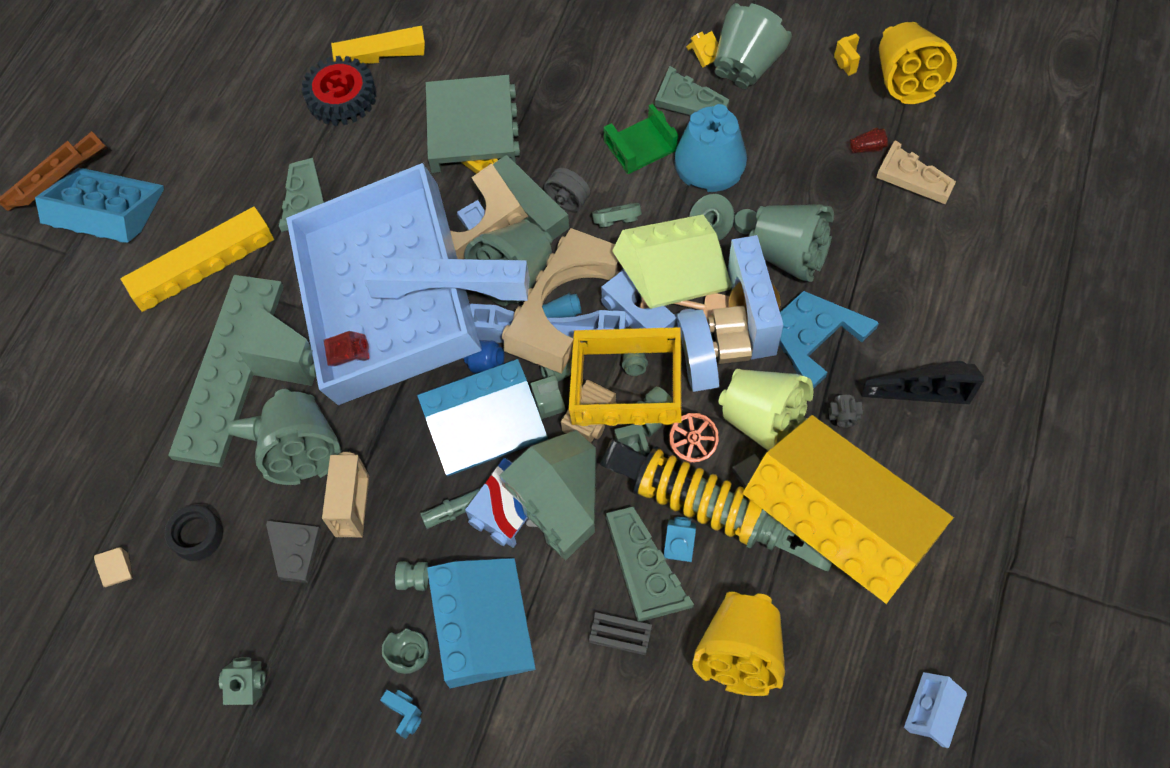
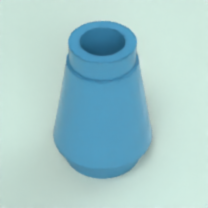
M568 293L543 305V311L547 318L576 317L577 314L582 313L577 294L571 295Z

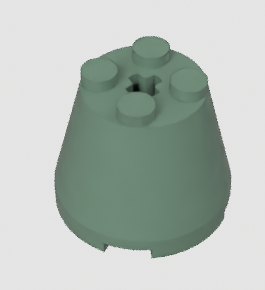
M738 3L733 4L724 18L714 61L716 67L715 74L721 78H728L734 81L739 88L747 89L749 85L755 84L787 49L792 38L791 32L786 31L781 25L782 19L762 6L753 3L749 7L740 6Z
M822 204L760 206L756 216V228L750 232L749 236H758L764 260L798 279L812 282L814 271H821L830 247L832 236H829V222L834 220L833 208Z
M523 219L518 223L481 234L473 239L466 246L464 259L527 260L530 289L535 284L539 272L547 266L548 258L552 253L550 245L552 244V238L548 232L542 231L533 223ZM484 294L491 301L503 306L520 302L517 300H500Z
M288 389L278 390L275 396L265 403L261 414L255 460L256 466L263 473V478L277 484L298 485L302 479L316 475L321 478L328 474L330 455H339L341 453L335 433L315 402V397L302 392H291Z

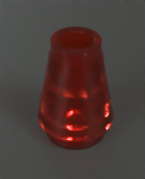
M876 127L850 139L852 152L882 151V148L888 147L884 128L878 129Z

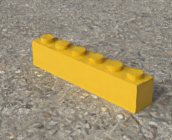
M254 206L120 279L132 300L143 312L155 307L165 299L177 295L180 291L200 282L205 277L222 270L236 260L244 258L256 249L266 246L274 238Z

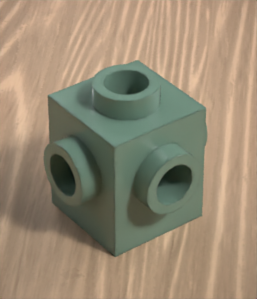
M250 657L235 658L233 662L222 669L219 676V687L223 689V705H253L262 697V689L265 686L266 677L265 672L261 671V661H251Z

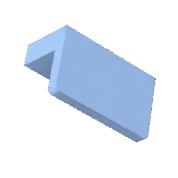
M923 672L904 728L910 733L931 737L940 746L949 748L967 696L966 691L948 676Z

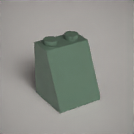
M256 306L238 350L253 375L312 386L314 378L317 376L312 355L313 350H311L307 339L262 307Z

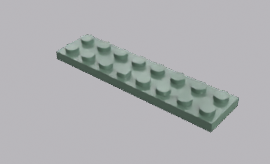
M239 275L233 276L168 455L172 460L223 467L233 437L228 432L229 423L232 420L239 419L253 378V373L238 350L256 306L262 307L274 316L284 287L281 281Z

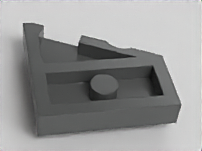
M267 521L266 526L278 577L285 581L308 583L321 529L315 526Z

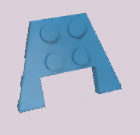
M803 291L780 312L783 329L779 345L783 352L787 353L797 374L799 373L810 378L814 389L826 377L827 371L813 361L809 355L840 326L863 342L878 327L879 323L876 320Z

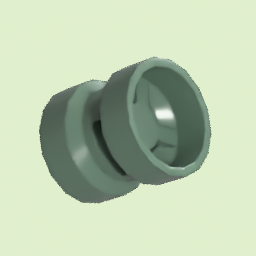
M399 561L395 571L396 589L407 590L409 587L414 586L416 590L425 591L429 579L428 563L417 562L413 566L408 562Z

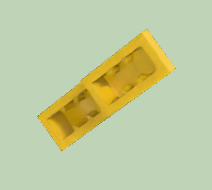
M422 26L331 43L333 62L336 61V56H341L342 61L345 60L346 56H349L352 62L356 58L360 63H379V57L424 55L425 41Z

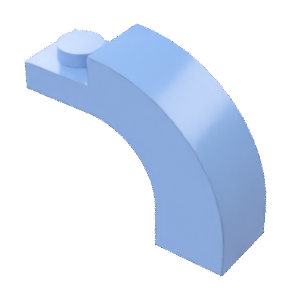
M684 309L680 313L674 314L677 317L676 327L681 328V340L685 353L688 382L693 392L718 388L719 378L711 332L703 309Z

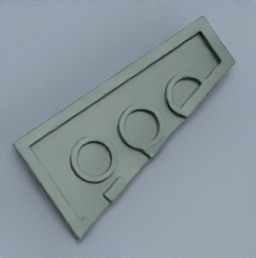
M634 507L606 513V520L637 621L641 622L693 608L692 600L685 594L675 573L673 574L664 555L657 549L651 539L652 536Z

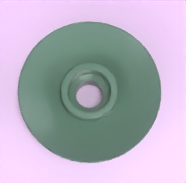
M709 194L700 198L694 204L689 217L704 215L715 230L718 241L729 233L734 222L732 204L727 198L719 194ZM717 217V221L713 224L714 218Z

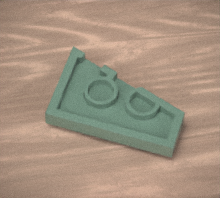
M669 66L655 99V106L692 115L702 108L712 107L717 104H723L728 109L729 99L708 87H701L693 82L694 79L687 75L685 77L676 73L675 68Z
M313 158L289 164L285 187L287 190L286 198L283 201V215L279 223L281 232L288 230L287 217L325 203Z

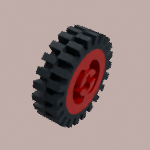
M336 56L335 62H332L331 57L326 58L327 64L325 65L322 61L317 62L319 68L317 69L312 66L310 68L311 74L306 72L304 76L306 80L302 81L303 97L312 116L315 115L318 121L322 119L325 124H329L331 120L334 126H338L339 120L342 121L343 125H348L347 119L349 118L352 119L353 123L357 122L356 115H359L361 118L365 117L364 110L370 112L372 110L371 104H375V97H377L374 80L366 64H360V61L356 58L352 62L349 56H346L344 61H342L341 56Z

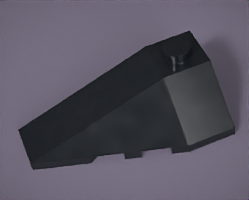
M963 361L946 362L867 380L862 390V397L970 405L984 382V376L975 364H966Z

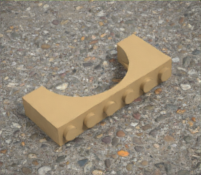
M570 228L565 237L562 236L559 240L555 254L551 253L545 270L539 272L534 288L529 289L528 301H525L522 307H517L511 325H506L502 333L504 351L562 374L572 356L573 338L563 334L550 323L543 311V303L555 288L565 282L579 278L611 280L622 269V265L612 252L615 244Z

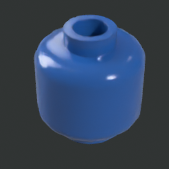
M479 340L482 351L464 357V362L468 365L470 371L475 374L503 365L505 359L503 348L493 340Z

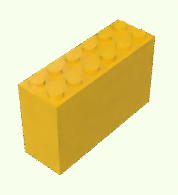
M813 415L765 454L742 493L886 604L954 518Z

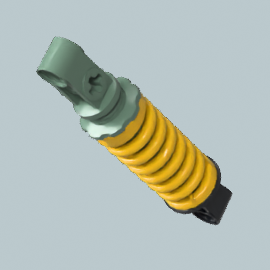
M611 439L600 465L636 480L634 494L642 495L646 498H652L656 495V500L661 505L670 501V508L673 511H679L684 506L683 511L686 517L691 518L697 513V521L701 524H705L711 519V527L716 531L725 525V534L728 537H732L735 534L738 535L740 542L747 545L746 547L751 548L756 542L765 544L767 549L771 551L777 546L820 569L829 571L832 562L805 541H803V545L791 546L792 541L788 536H794L795 534L749 498H743L744 494L742 493L745 490L743 487H738L732 493L729 491L731 482L725 480L721 487L715 485L717 475L711 474L708 480L702 478L704 473L702 468H697L694 475L689 477L687 473L690 463L687 461L682 463L679 471L673 469L677 461L676 456L671 455L667 460V458L663 457L664 453L658 446H655L649 455L646 456L626 444Z

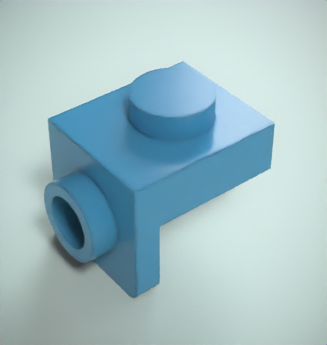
M675 517L674 520L668 521L664 550L665 558L692 562L696 523H691L690 518Z
M386 690L381 701L385 706L404 716L396 732L406 739L409 733L412 735L418 729L421 723L420 715L422 712L411 704L413 699L400 690H397L395 694Z

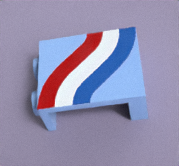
M504 458L465 511L469 519L468 523L478 531L485 529L492 534L491 538L502 546L508 544L514 548L517 544L515 535L528 517L524 515L522 504L502 486L499 475L512 464V462Z

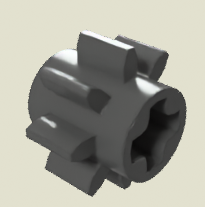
M852 395L837 396L834 402L830 403V408H828L829 419L836 420L837 426L843 428L855 426L858 423L857 420H861V415H863L862 402L855 403V397Z

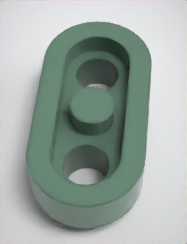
M640 203L624 204L592 212L593 221L599 224V227L611 226L614 224L613 221L618 220L633 222L638 220L637 216L642 214Z

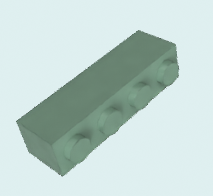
M505 155L493 164L527 213L528 217L525 218L526 220L539 227L542 231L548 232L552 241L569 229L568 214L511 158Z

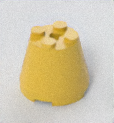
M916 22L900 23L894 27H888L883 32V38L879 45V54L885 86L890 95L904 104H918L935 97L934 93L946 82L950 83L956 71L957 59L954 51L946 41L922 28Z
M728 592L694 654L693 668L703 680L708 681L712 678L721 684L727 685L726 691L748 696H766L769 694L770 689L782 688L785 665L781 617L779 610L771 604V597L765 594H756L755 596L741 595L737 592Z

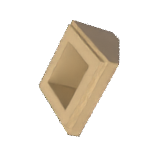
M116 548L94 556L95 564L104 587L133 579L129 553L124 549Z

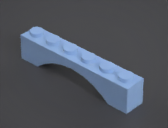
M368 258L364 281L371 298H398L416 290L448 287L477 291L500 300L528 301L530 277L527 260Z
M470 304L479 340H493L497 343H504L502 339L503 330L506 325H511L515 312L497 305ZM598 310L576 317L547 318L556 329L571 338L574 336V330L626 329V311Z

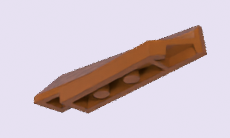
M92 131L75 146L69 141L65 142L0 196V205L7 211L17 206L29 205L35 200L36 196L48 189L60 178L100 154L108 147Z

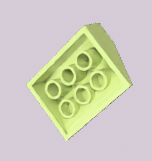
M704 215L622 230L612 250L650 309L727 291L732 287L717 234Z

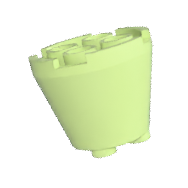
M736 369L728 389L723 390L719 397V405L723 406V417L725 420L769 451L808 419L804 416L807 411V401L813 399V383L810 378L799 374Z

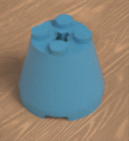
M723 104L702 108L691 115L690 121L676 148V172L687 185L690 186L692 184L705 188L707 192H717L732 187L740 180L747 162V153L738 120Z

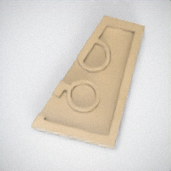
M895 140L876 178L946 204L956 181L934 166H926L920 162L918 155L913 152L907 153L901 149L902 144Z

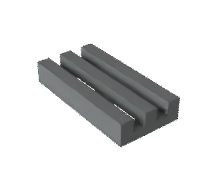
M595 612L589 643L646 655L652 625ZM600 622H602V623H607V624L616 625V626H620V627H625V628H629V629H634V630H638V631H643V632H645V633H644V635H643V634L634 633V632H630V631H625V630H621V629H616V628H612V627H607V626H603V625H599V624H600ZM601 632L642 641V646L599 637L597 633Z

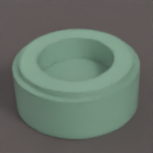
M743 209L737 212L734 219L735 229L742 234H750L756 228L757 213L750 209Z

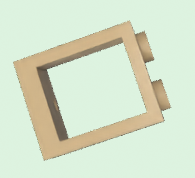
M351 452L330 455L322 519L335 537H363L369 474L359 456Z

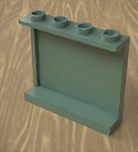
M509 75L426 82L428 161L432 173L441 172V163L497 159L505 155L511 157L516 163V156H520L519 141L514 140L515 136H519L518 123L513 122V117H517L516 103H512V99L516 98L515 84H510Z

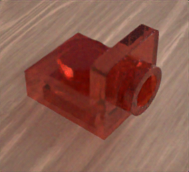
M347 331L324 339L328 366L335 367L355 359L362 361L369 359V344L365 334Z

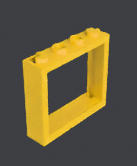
M681 328L574 330L569 413L572 425L606 424L615 426L617 424L644 425L647 423H662L669 425L682 423ZM673 352V403L581 405L584 355Z

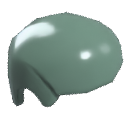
M407 628L398 634H388L382 644L383 658L390 669L399 674H409L423 668L430 655L429 644L424 636Z

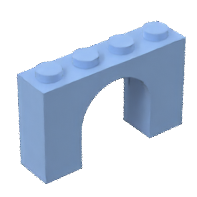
M758 236L732 239L728 275L732 290L740 281L744 290L748 315V333L752 352L751 360L777 355L783 321Z

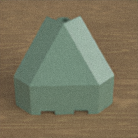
M577 430L531 446L499 475L502 486L522 504L524 515L544 533L546 543L565 561L595 533L596 447Z

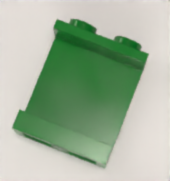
M653 104L649 105L647 119L620 132L617 131L612 123L604 126V142L627 174L675 152L679 137L676 129L669 126L663 112L658 111Z

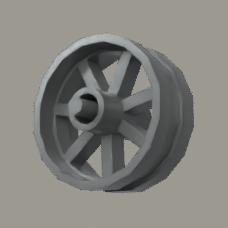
M556 168L544 184L545 192L561 208L571 212L579 211L591 195L590 188L584 179L567 168Z

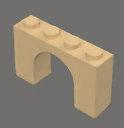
M492 163L471 177L486 201V211L482 220L468 231H450L457 259H464L466 246L479 235L518 223L528 217Z

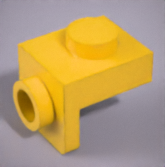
M702 31L691 37L692 42L686 47L688 51L694 50L702 68L713 63L718 48V42L713 32L711 31L704 35Z
M857 34L837 41L834 58L837 60L838 66L844 69L848 76L857 72L860 56L856 52L859 41Z

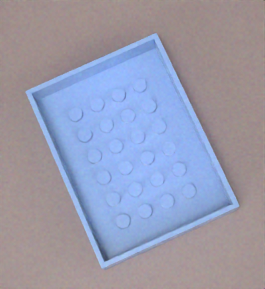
M423 163L286 218L311 350H313L312 355L319 390L337 405L482 351L466 289L448 287L427 288L406 293L398 298H371L364 281L368 258L457 259L438 184Z

